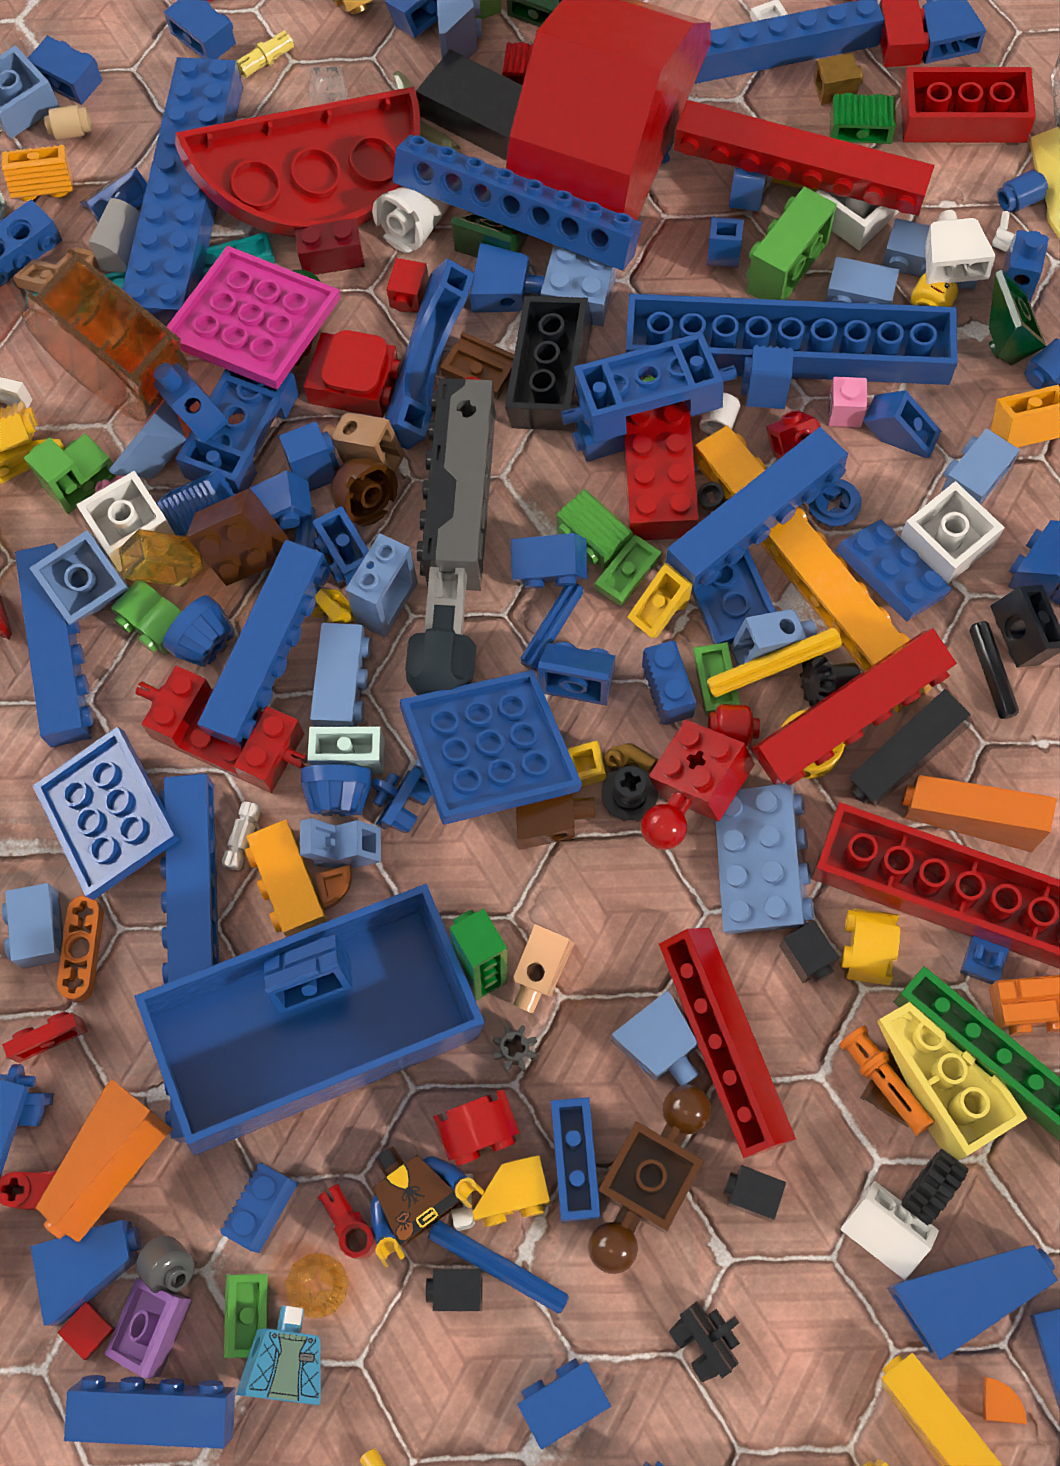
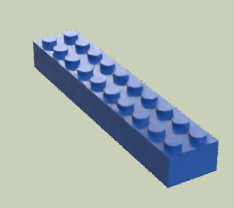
M177 57L118 305L128 329L164 331L202 280L207 248L209 247L218 205L198 187L189 175L176 149L175 138L176 132L236 121L243 90L236 60Z
M629 294L626 353L702 332L717 368L721 369L734 365L737 376L743 375L745 357H752L753 347L756 345L759 347L764 345L766 348L771 346L773 349L776 346L780 349L782 347L786 349L791 347L794 350L792 378L833 380V377L867 378L868 382L950 385L958 364L957 307Z

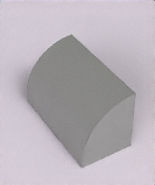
M110 198L89 240V244L100 270L126 273L140 212L132 205L115 198Z

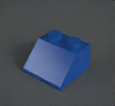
M1050 520L1043 531L1035 530L1026 544L1031 550L1026 557L1019 554L1009 572L1014 574L1008 585L1010 588L1015 590L1019 586L1042 585L1048 599L1051 597L1060 583V521Z
M567 642L547 643L538 665L539 683L543 693L607 706L615 671L616 655H611L608 651L600 648H592L590 650L579 649Z

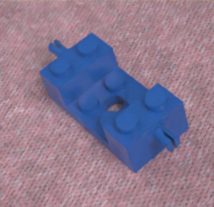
M702 332L574 366L579 407L561 411V418L564 425L583 420L589 427L594 442L627 434L626 416L685 401L690 416L723 408V382L737 379L736 369L734 365L721 369L717 368ZM645 375H651L656 379L645 382L640 378Z
M225 369L210 398L228 420L232 415L242 414L245 417L238 424L227 423L205 443L191 430L176 457L184 478L194 481L219 469L222 471L225 481L229 483V487L232 488V493L238 494L249 489L257 474L252 461L275 417L286 420L300 394L294 374L289 372L280 387L274 389Z

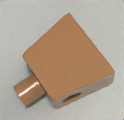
M345 413L338 426L328 424L323 430V433L328 432L333 446H335L343 463L350 459L368 457L382 462L396 473L405 456L397 436L387 419Z

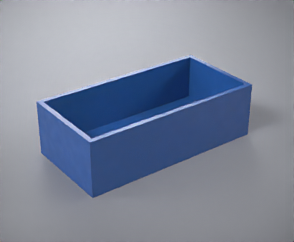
M427 883L134 996L186 1144L194 1156L477 1040L485 1024ZM336 934L350 957L353 988L285 1013H279L265 991L264 977L266 975L264 973V960L280 955L284 951L293 950L315 942L319 938Z

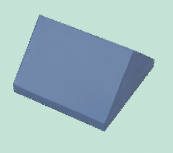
M166 401L162 403L110 467L109 471L111 473L126 476L135 471L138 477L154 479L186 441L177 414Z

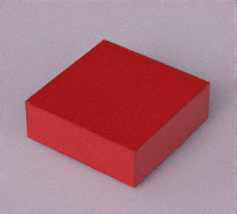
M85 1302L57 1333L83 1360H88L113 1333L115 1328L90 1302Z

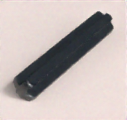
M987 621L977 622L971 626L969 632L998 715L1001 719L1015 717L1019 713V707L990 625Z

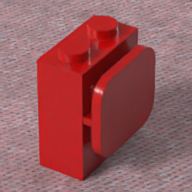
M343 330L336 334L321 332L304 384L308 403L383 418L386 406H389L394 388L392 385L394 379H398L402 366V360L398 359L396 346L386 344V341L380 336L351 330Z

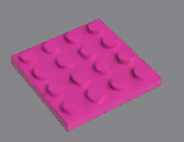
M227 246L161 333V338L166 345L278 389L341 299L340 290Z

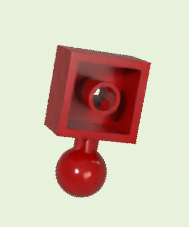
M686 719L684 720L648 776L659 795L668 800L666 804H658L651 807L642 818L641 832L643 838L650 846L659 850H669L678 846L684 840L687 833V821L684 815L688 809L719 822L755 765L745 743Z

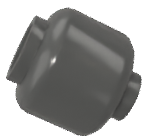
M161 1236L148 1242L142 1248L136 1260V1271L139 1278L155 1294L160 1290L173 1294L178 1293L189 1283L194 1273L195 1263L192 1255L177 1239L171 1236Z

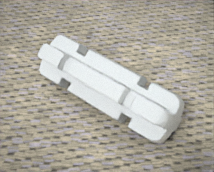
M243 802L238 813L240 819L235 821L227 844L229 850H225L222 858V865L228 869L239 871L242 868L245 859L243 857L244 849L249 848L246 835L254 832L256 827L254 822H258L261 808L257 804L251 802Z

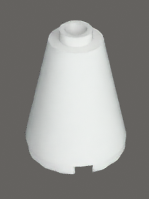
M400 187L382 194L375 200L372 212L376 226L378 227L381 224L386 232L383 235L384 239L396 250L410 253L412 250H417L422 246L450 207V204L406 187Z

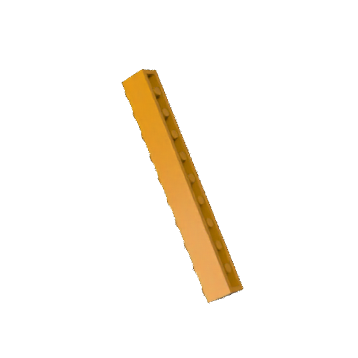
M728 425L695 445L694 463L710 482L718 483L723 488L725 501L767 469L763 461L759 457H754L747 449L744 438L739 433L735 434ZM798 507L788 522L783 525L780 523L770 529L771 532L768 537L760 544L829 629L835 628L839 632L842 646L864 672L910 639L904 633L897 631L892 625L887 611L882 607H878L873 602L867 587L861 581L854 579L849 572L845 560L839 555L836 556L831 551L825 536L820 531H815L807 522L805 512L801 507ZM929 683L918 690L921 694L920 697L931 690L932 687ZM899 703L893 709L898 713L910 704L903 707Z

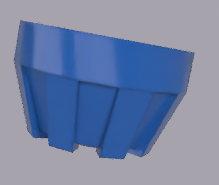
M203 595L190 603L174 620L165 634L163 646L175 657L205 667L207 663L211 664L216 660V654L219 651L224 652L228 647L226 642L233 639L235 632L221 605L210 596Z
M334 764L313 765L302 768L301 786L311 814H321L322 816L339 814L341 817L350 816V814L361 815L371 790V769L353 765Z

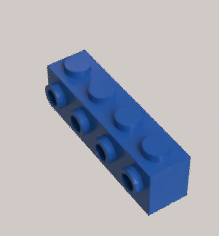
M102 1375L84 1376L67 1390L64 1441L224 1449L233 1438L235 1387H223L224 1383L218 1380L202 1381L197 1386L184 1385V1380L176 1378L164 1379L160 1381V1384L145 1383V1379L142 1377L122 1378L120 1382H107L106 1377Z

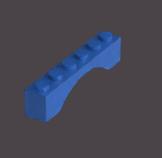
M448 258L430 273L385 419L389 420L401 447L409 450L426 437L429 421L433 413L431 398L438 364L450 332L467 301L475 273Z

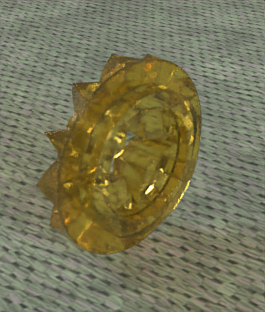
M323 1253L305 1255L292 1265L289 1275L285 1280L286 1298L292 1307L303 1308V1316L308 1318H323L334 1313L343 1303L348 1289L347 1275L343 1266L332 1256ZM318 1268H320V1280L326 1283V1285L332 1286V1290L325 1289V1291H319L317 1297L314 1298L313 1304L311 1289L301 1285V1281L313 1280L315 1274L318 1273Z

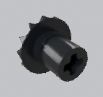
M819 655L803 662V672L800 673V677L802 679L801 688L804 690V699L809 701L810 707L814 706L861 674L859 667L854 662L832 665L824 655Z
M625 766L614 770L607 776L602 786L601 795L602 803L610 815L620 818L623 822L627 820L639 821L651 807L656 805L658 791L648 777L650 775L648 772L638 767Z

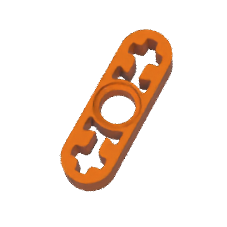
M85 895L74 898L67 907L57 977L58 992L72 1002L86 1000L94 990L104 917L102 906L95 899L91 900ZM87 905L93 911V914L86 916L84 927L91 930V933L74 931L75 928L82 930L83 919L77 914L84 911ZM80 939L88 940L90 944L88 953L84 957L74 958L71 953L73 944ZM71 963L76 966H87L86 969L80 967L78 969V978L84 984L83 987H77L75 993L68 987L69 982L75 981L77 970L70 967Z

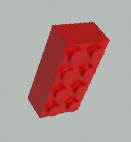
M1031 67L906 68L900 91L903 142L1027 143L1036 119Z
M685 401L626 416L627 434H624V463L628 527L633 532V536L635 534L643 540L680 539L698 524L691 419Z

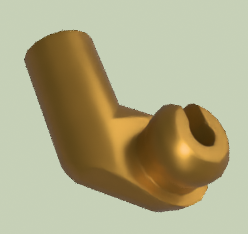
M633 743L612 747L604 756L605 764L612 769L636 765L649 774L658 762L656 757Z

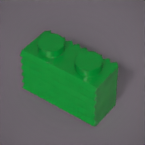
M836 93L833 96L830 111L831 138L852 143L892 144L896 128V97L894 95L889 97L883 94H874L872 96L861 94L858 96L853 93H843L841 95Z

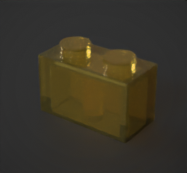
M138 529L119 548L124 579L184 587L204 569L201 554L185 536Z

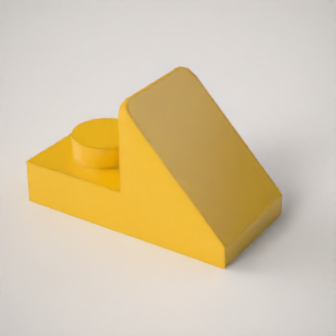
M664 563L627 618L650 638H657L674 613L688 607L693 584L671 565Z

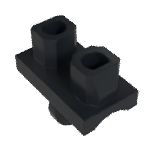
M696 1301L680 1314L681 1319L669 1330V1334L681 1349L696 1339L704 1353L693 1360L691 1365L701 1382L718 1375L724 1378L739 1364L731 1350L740 1344L732 1332V1329L740 1322L736 1316L725 1322L717 1308L707 1315L699 1302Z

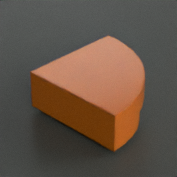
M350 864L315 873L324 910L338 904L347 894L352 881Z
M983 1377V1420L1027 1425L1023 1404L1016 1393L999 1380Z

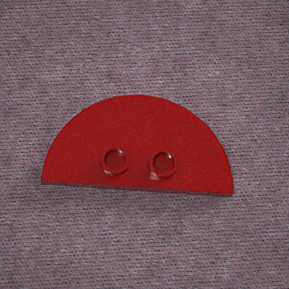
M413 86L176 132L175 146L186 170L198 187L221 209L252 227L273 234L295 237L294 228L311 227V225L357 218L358 226L373 218L372 209L375 200L384 193L402 187L393 183L396 147L409 135L420 136L419 104Z

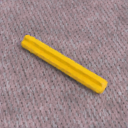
M831 628L710 677L707 680V684L711 694L714 697H719L842 646L840 634L835 628Z

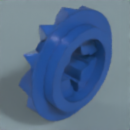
M839 479L836 483L831 484L829 482L821 488L817 498L808 504L809 515H813L817 519L818 524L824 523L829 525L831 529L841 525L846 527L851 521L856 520L862 501L855 486L846 480ZM841 496L840 508L835 507L833 510L830 509L828 511L829 502L827 500L833 502Z

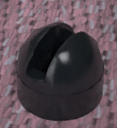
M708 482L699 488L697 498L702 508L712 512L724 503L725 493L718 483ZM713 492L716 502L712 504L707 497V493Z

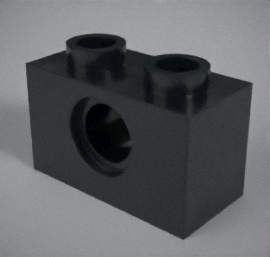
M1042 585L1019 586L990 606L1016 668L1040 665L1060 653V624Z

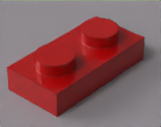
M61 1012L47 1019V1024L34 1029L30 1027L14 1033L12 1040L2 1044L6 1057L21 1063L86 1033L85 1023L81 1017L74 1013Z

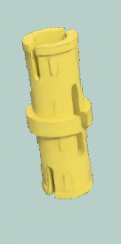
M283 30L265 43L259 42L255 45L254 50L237 59L239 73L243 78L246 79L265 65L267 67L274 64L273 60L293 49L294 44L289 34Z

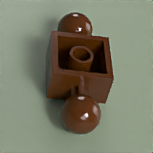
M680 1085L667 1094L663 1102V1116L666 1125L660 1135L637 1121L634 1123L598 1190L600 1196L621 1207L614 1222H607L598 1226L590 1236L588 1243L589 1256L599 1270L608 1274H619L633 1265L638 1254V1243L634 1233L641 1220L663 1233L668 1231L705 1161L680 1147L686 1135L701 1131L710 1120L711 1103L708 1096L700 1088L693 1085Z

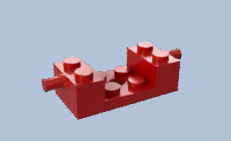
M175 665L167 681L160 689L143 681L138 684L140 688H136V695L152 701L151 708L141 724L152 739L267 792H273L288 763L301 770L305 767L304 763H307L308 756L295 751L304 736L299 721L268 706L264 712H260L257 718L258 723L244 748L220 741L218 738L205 734L197 723L214 689L211 688L206 678Z

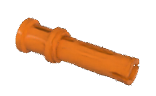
M865 1025L859 1027L840 1042V1049L848 1051L859 1065V1073L862 1077L865 1076L866 1079L871 1078L912 1129L914 1135H920L933 1125L935 1120L929 1116L910 1089L888 1064L890 1062L889 1054L886 1051L881 1052L869 1037V1029ZM859 1045L863 1047V1049L867 1052L869 1057L865 1055V1053L861 1050ZM879 1071L883 1072V1074L885 1075V1079L879 1073ZM891 1085L894 1086V1088L898 1091V1093L901 1095V1097L905 1100V1102H906V1103L909 1105V1107L912 1109L911 1112H910V1110L906 1107V1105L902 1102V1100L898 1097V1095L895 1093V1091L891 1088Z

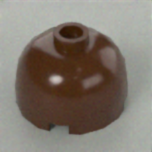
M368 457L350 459L338 469L332 480L330 493L335 508L337 509L342 506L351 522L364 527L375 524L388 513V511L383 509L388 505L389 500L395 501L398 481L396 474L382 462Z

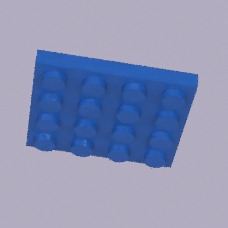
M534 670L462 685L453 690H440L400 699V710L443 825L580 792L582 782Z

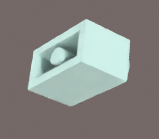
M309 727L308 762L310 766L327 764L353 765L369 768L372 770V774H384L385 739L380 727Z

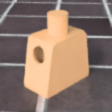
M534 925L513 977V981L521 984L513 1003L514 1006L533 1014L541 994L551 997L575 944L573 941L541 926ZM537 966H543L545 970L540 981H535L532 977L533 970Z

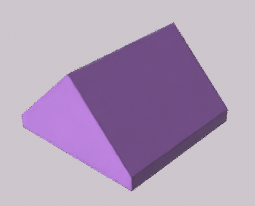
M136 1278L104 1355L140 1377H161L192 1299L178 1293L173 1294L163 1290L155 1294L140 1278Z

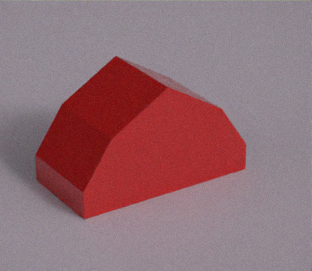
M562 0L536 31L509 136L506 169L521 177L538 180L543 185L558 191H567L574 197L587 202H596L603 208L616 213L628 214L632 219L637 220L710 47L711 22L639 0Z

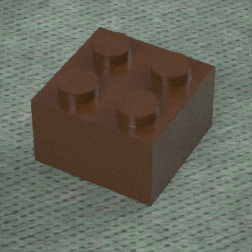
M251 488L195 512L186 536L226 586L273 567L285 540L289 539Z

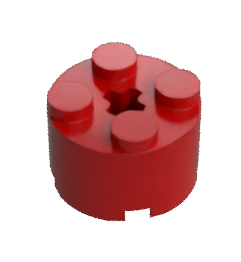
M504 1089L496 1092L498 1100L493 1101L490 1094L446 1111L447 1120H444L442 1113L433 1116L449 1161L455 1159L456 1165L460 1166L478 1159L481 1156L479 1150L491 1145L493 1152H496L517 1142L514 1135L519 1134L520 1130Z

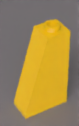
M913 1353L905 1359L898 1355L883 1368L885 1375L881 1377L882 1387L940 1466H1003Z

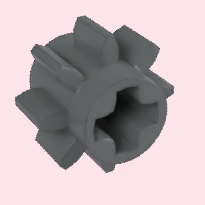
M506 1025V1035L502 1039L499 1037L493 1038V1042L501 1048L500 1051L493 1054L494 1060L504 1058L506 1061V1072H509L512 1065H519L520 1069L524 1072L526 1071L524 1062L528 1058L537 1060V1054L529 1049L530 1046L537 1043V1038L530 1037L527 1039L524 1036L526 1032L524 1025L519 1028L518 1032H511V1029ZM516 1040L521 1041V1047L524 1052H516L514 1057L510 1056L509 1049L506 1046L508 1044L514 1045Z

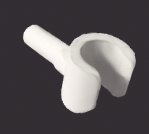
M1008 211L1002 212L1000 226L992 241L993 247L1007 252L1015 235L1007 231L1010 216Z
M465 1174L468 1178L473 1179V1174ZM472 1192L468 1195V1198H467V1201H468L471 1205H472ZM463 1204V1207L451 1210L453 1224L457 1231L470 1229L474 1226L473 1206L468 1208Z

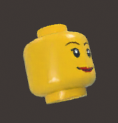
M925 273L920 277L911 293V305L952 307L958 296L959 289L956 282H938L928 285Z

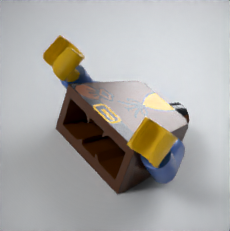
M393 1146L388 1148L375 1159V1162L386 1178L373 1187L376 1195L370 1202L371 1229L377 1243L376 1254L384 1267H388L386 1259L392 1252H396L400 1260H402L405 1256L400 1246L405 1247L463 1203L466 1207L471 1208L472 1205L467 1201L468 1195L472 1191H478L483 1195V1189L454 1164L434 1156L421 1159L418 1155L404 1163Z

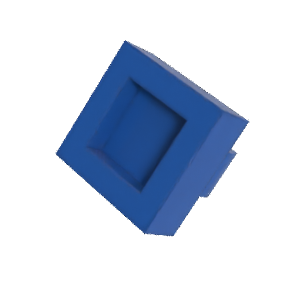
M973 936L970 939L960 973L993 984L1001 978L1009 949Z

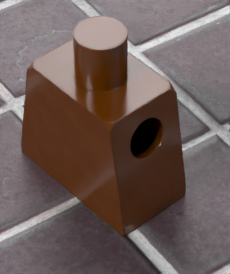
M572 793L516 807L519 850L574 838V820L595 819L594 797L573 798Z

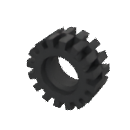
M940 1149L912 1183V1187L905 1194L906 1196L903 1198L901 1206L927 1226L930 1225L939 1216L940 1212L945 1209L949 1200L954 1197V1193L960 1188L961 1182L966 1178L969 1168L944 1149Z

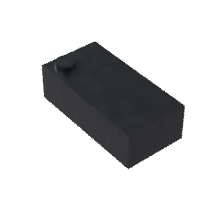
M449 49L416 90L420 117L507 161L509 136L523 85Z
M524 296L505 405L512 428L576 430V422L563 424L561 411L579 407L574 366L586 364L593 321L588 298Z

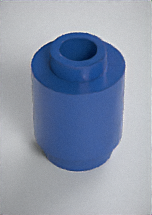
M1030 170L1005 182L1002 188H999L997 191V198L1001 208L1004 211L1017 212L1043 200L1048 189L1047 180L1042 173Z

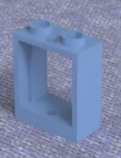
M380 533L345 591L356 624L363 625L364 628L386 637L418 584L410 547ZM369 563L374 564L372 569H368L366 566Z

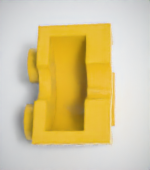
M860 908L847 910L845 931L851 933L850 946H843L841 967L847 968L846 979L890 986L893 980V960L897 961L899 951L900 926H897L899 914Z

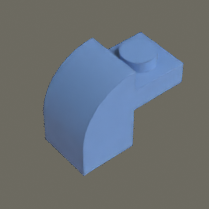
M313 818L301 820L300 856L313 859L314 866L325 868H338L349 864L351 868L379 863L381 862V828L359 820L336 826Z

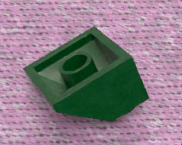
M1003 270L995 273L988 327L992 337L989 346L997 359L1002 358L1012 366L1044 349L1046 344L1027 293Z

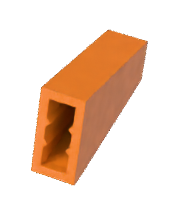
M918 775L913 785H906L901 805L907 806L906 819L1033 852L1051 832L1057 798Z
M113 1079L105 1086L36 1207L47 1219L43 1226L59 1239H62L66 1234L79 1243L172 1130L168 1124Z

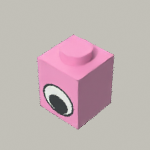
M833 377L828 396V426L861 427L867 409V378Z

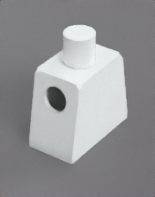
M945 210L938 215L937 222L930 224L925 246L926 281L928 285L938 282L955 283L989 279L995 260V253L978 220L974 218L957 219L955 211Z

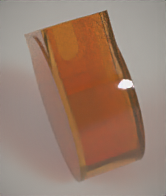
M69 248L67 250L68 261L36 296L31 292L28 293V306L21 313L22 319L38 343L80 384L123 415L136 421L145 422L165 400L154 387L156 379L153 374L155 369L163 363H169L171 366L179 363L189 372L188 362L180 349L181 338L74 250Z

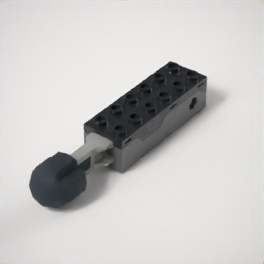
M466 377L463 379L439 378L438 391L432 392L431 408L435 414L434 420L429 421L428 430L429 441H432L431 450L426 451V470H429V480L423 481V500H426V510H421L420 531H423V541L417 542V561H420V576H425L428 587L424 633H415L409 638L405 667L407 682L416 695L440 690H453L458 686L471 684L475 672L477 646L469 636L462 635L466 590L481 591L496 418L492 380H481L477 377Z

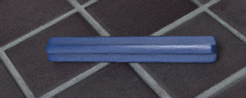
M436 1221L433 1224L428 1235L431 1241L552 1311L561 1313L569 1300L567 1293L442 1221Z

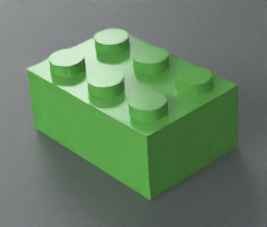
M803 187L796 197L791 196L784 207L783 215L779 219H773L767 229L766 237L762 242L757 241L749 253L751 265L746 273V278H748L746 292L757 299L787 300L828 245L837 204L806 187Z

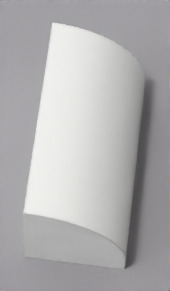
M874 1181L853 1208L840 1230L902 1279L906 1280L932 1249L939 1230L932 1224L928 1226L901 1206V1200Z

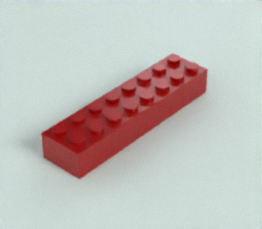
M839 802L827 831L811 878L812 880L967 936H976L1006 947L1014 953L1060 969V879Z

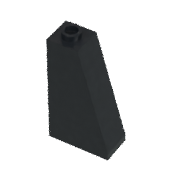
M944 689L849 776L850 781L854 784L850 788L851 792L863 804L870 801L876 807L971 726V714Z

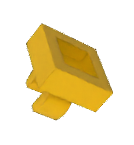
M321 588L315 595L319 606L312 612L314 618H322L327 614L328 620L326 623L338 624L352 623L355 620L349 601L339 590Z

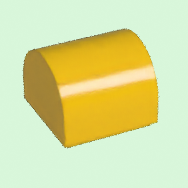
M598 741L567 748L582 786L594 785L607 778Z

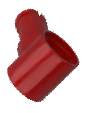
M335 1184L328 1188L334 1201L325 1191L317 1198L321 1201L335 1224L333 1230L338 1237L339 1247L345 1255L354 1259L370 1257L375 1252L377 1246L371 1226L366 1224L360 1212H354L340 1189V1185ZM364 1230L368 1237L367 1245L363 1250L354 1252L350 1248L349 1238L354 1231Z

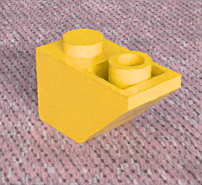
M540 1155L501 1164L472 1212L475 1222L483 1221L484 1227H491L506 1223V1215L521 1212L522 1218H528L545 1213L543 1206L550 1205L551 1203Z

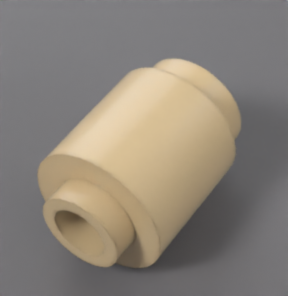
M77 104L49 109V116H44L47 132L49 135L54 134L56 140L82 137L86 135L85 133L92 132L90 115L86 106L79 107Z

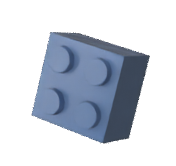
M16 45L0 55V128L12 139L44 118V116H47L49 109L60 107L49 81Z
M553 245L541 296L588 298L593 319L592 325L604 326L617 269Z

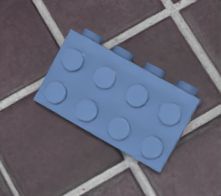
M785 783L739 789L719 822L716 821L723 932L726 935L788 928L800 929L809 923L808 920H814L813 902L811 898H806L805 885L811 884L810 867L808 862L803 863L802 850L808 849L807 833L805 828H800L799 815L805 814L804 799L802 793L797 794L793 785L787 786Z

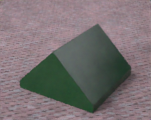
M471 212L452 218L451 224L455 251L475 258L478 256L480 243L520 253L528 237V234Z

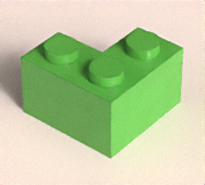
M86 433L79 439L70 442L64 451L49 437L43 443L33 447L30 453L24 457V460L43 489L67 514H70L77 508L76 504L96 493L95 486L99 481L104 479L110 481L116 476L109 471L113 465L110 457Z

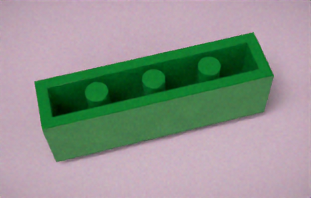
M484 908L476 913L474 910L462 913L454 919V925L450 927L452 946L475 1001L507 984V947Z

